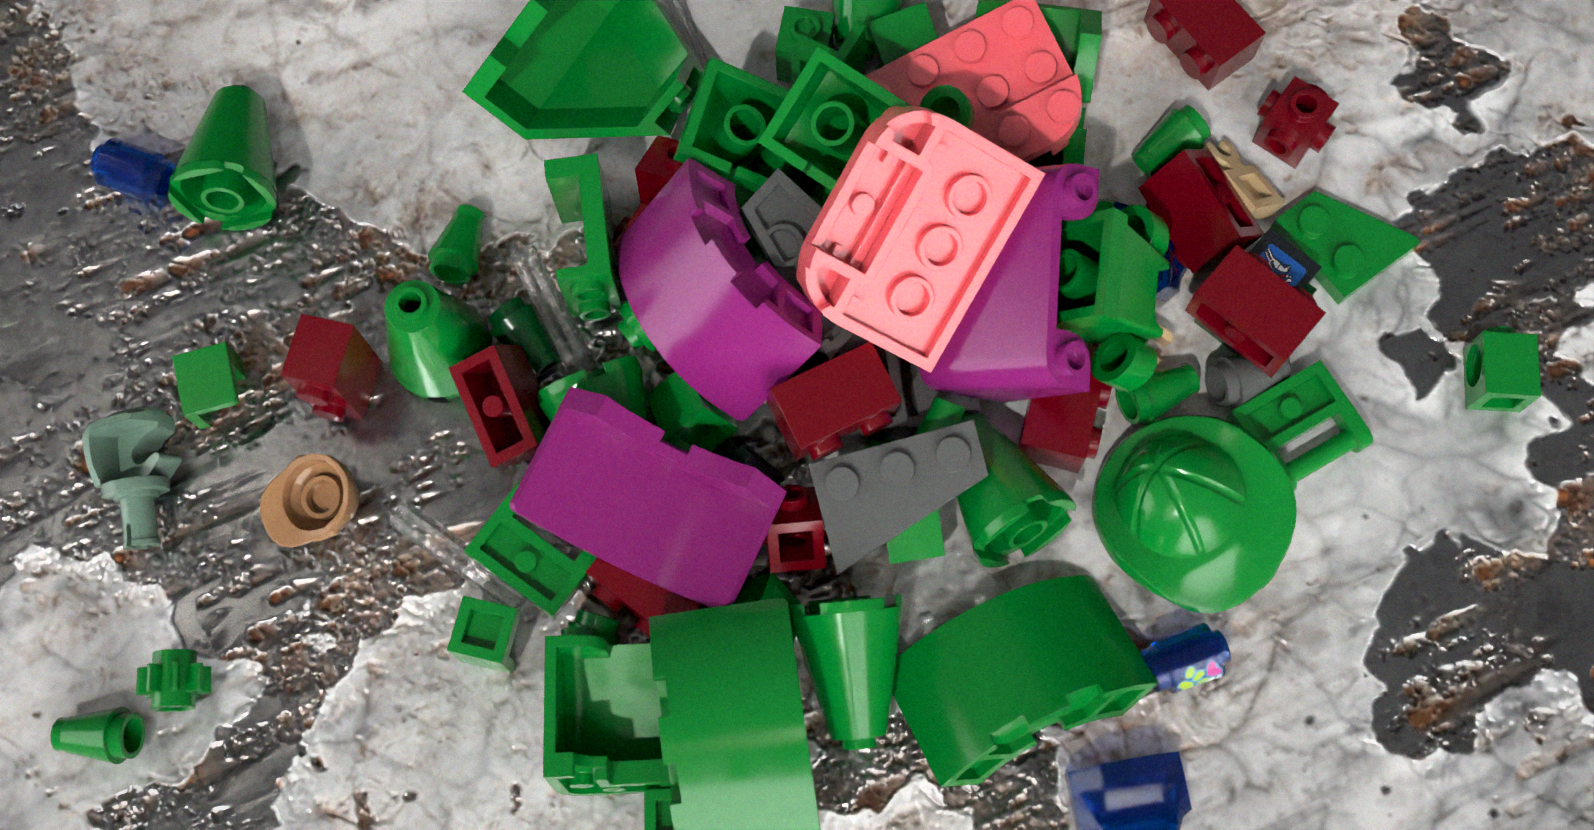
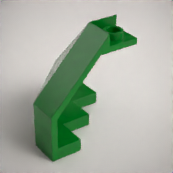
M529 0L462 92L525 140L671 135L679 115L693 100L704 69L659 0Z

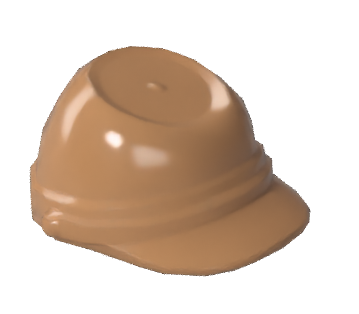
M317 453L301 454L266 486L260 499L261 519L269 537L281 547H297L314 541H324L329 537L337 535L355 516L359 506L360 491L346 464L335 457Z

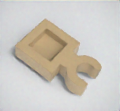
M1222 140L1216 148L1211 142L1202 148L1210 150L1255 220L1273 216L1285 203L1284 199L1254 165L1244 166L1240 161L1238 151L1227 140Z

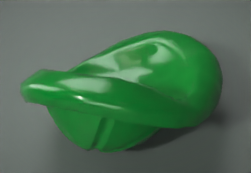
M1185 414L1149 423L1125 437L1112 450L1102 464L1095 481L1091 509L1094 526L1110 558L1136 583L1188 611L1217 613L1245 602L1263 589L1275 576L1292 541L1296 524L1297 506L1294 490L1287 473L1275 455L1258 438L1232 422L1218 417Z

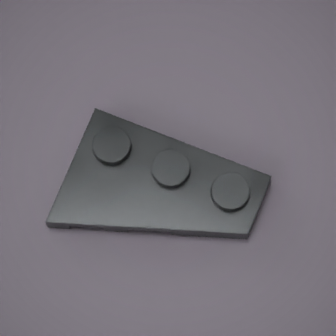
M777 168L745 203L739 213L765 259L790 285L807 297L796 279V270L802 244L822 207ZM822 314V346L818 350L824 361L827 362L831 360L854 333L838 326Z
M974 420L809 464L837 574L842 573L868 554L989 476Z

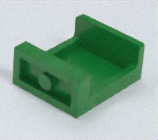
M598 154L544 160L546 182L561 222L583 221L587 263L583 266L557 269V283L571 317H580L586 321L606 319L611 313L619 312L623 303L618 260L613 246L614 225L611 199Z

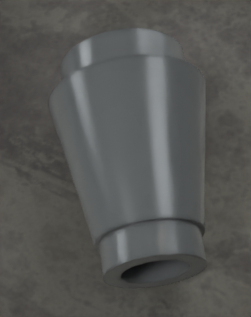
M1242 355L1220 357L1214 365L1206 369L1205 385L1211 400L1217 406H1228L1236 409L1290 378L1291 369L1288 360H1286L1271 378Z

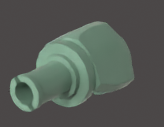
M140 406L110 414L88 425L82 437L86 465L94 486L101 489V497L103 499L120 503L124 550H142L161 545L158 536L155 499L171 490L170 478L182 460L180 455L158 453L164 442L175 432L174 419L165 414L162 409L151 406Z

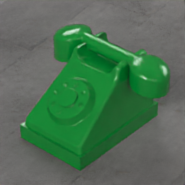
M817 46L758 143L832 191L867 128L888 108L911 105ZM950 85L937 86L929 90L922 98L919 107L940 113L972 130L975 121V111L970 99L958 88Z
M710 57L705 64L673 159L684 164L688 158H691L735 184V197L741 208L777 168L821 207L824 206L831 193V190L758 143L790 90ZM743 221L750 235V239L744 245L758 264H762L767 260Z
M1129 205L1121 211L1112 207L1092 212L1088 217L1078 221L1062 220L1057 329L1071 331L1079 335L1085 343H1101L1092 358L1091 372L1094 378L1119 391L1137 389L1152 377L1157 367V353L1155 348L1148 344V339L1159 338L1163 334V328L1158 325L1155 318V302L1159 271L1169 269V262L1163 256L1168 250L1170 235L1168 226L1163 218L1142 205Z

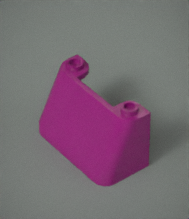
M1081 164L1035 167L1045 173V176L931 373L918 367L923 382L930 389L940 393L1002 403L1089 392L1091 365L1089 350L1079 335L1071 331L1057 329L1062 220L1078 221L1092 214L1098 200L1099 169Z

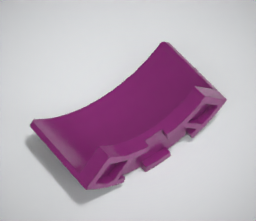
M688 158L619 240L617 252L619 273L632 311L648 339L660 355L701 396L726 414L742 421L746 420L766 401L770 388L786 381L822 346V313L807 297L790 285L768 261L759 266L744 245L750 239V235L744 226L737 207L735 184L693 159Z
M569 387L510 501V509L524 519L575 547L686 599L709 608L734 604L787 491L755 467L719 456L696 445H692L688 452L661 439L665 432L664 430L627 410L607 395Z

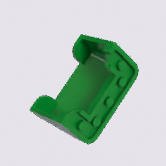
M584 626L567 627L561 630V635L545 636L543 778L557 793L568 796L644 793V789H670L668 765H663L658 727V717L662 716L656 681L653 679L650 643L609 645L607 640L596 636L594 628Z

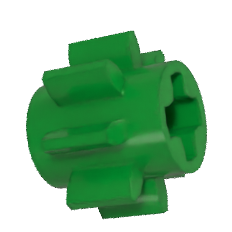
M189 649L154 651L152 653V663L147 664V667L137 668L136 695H145L146 699L151 698V711L183 712L196 709V698L200 697V694H211V666H203V663H197V651Z

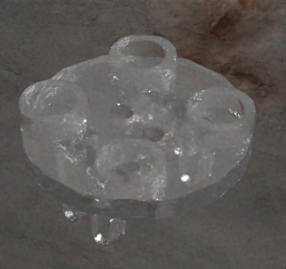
M945 549V556L914 560L906 564L895 580L892 594H902L903 610L899 634L910 647L939 626L951 620L945 616L947 610L953 611L956 617L989 599L999 596L997 583L986 567L966 553ZM943 590L946 597L940 599L936 596V592Z

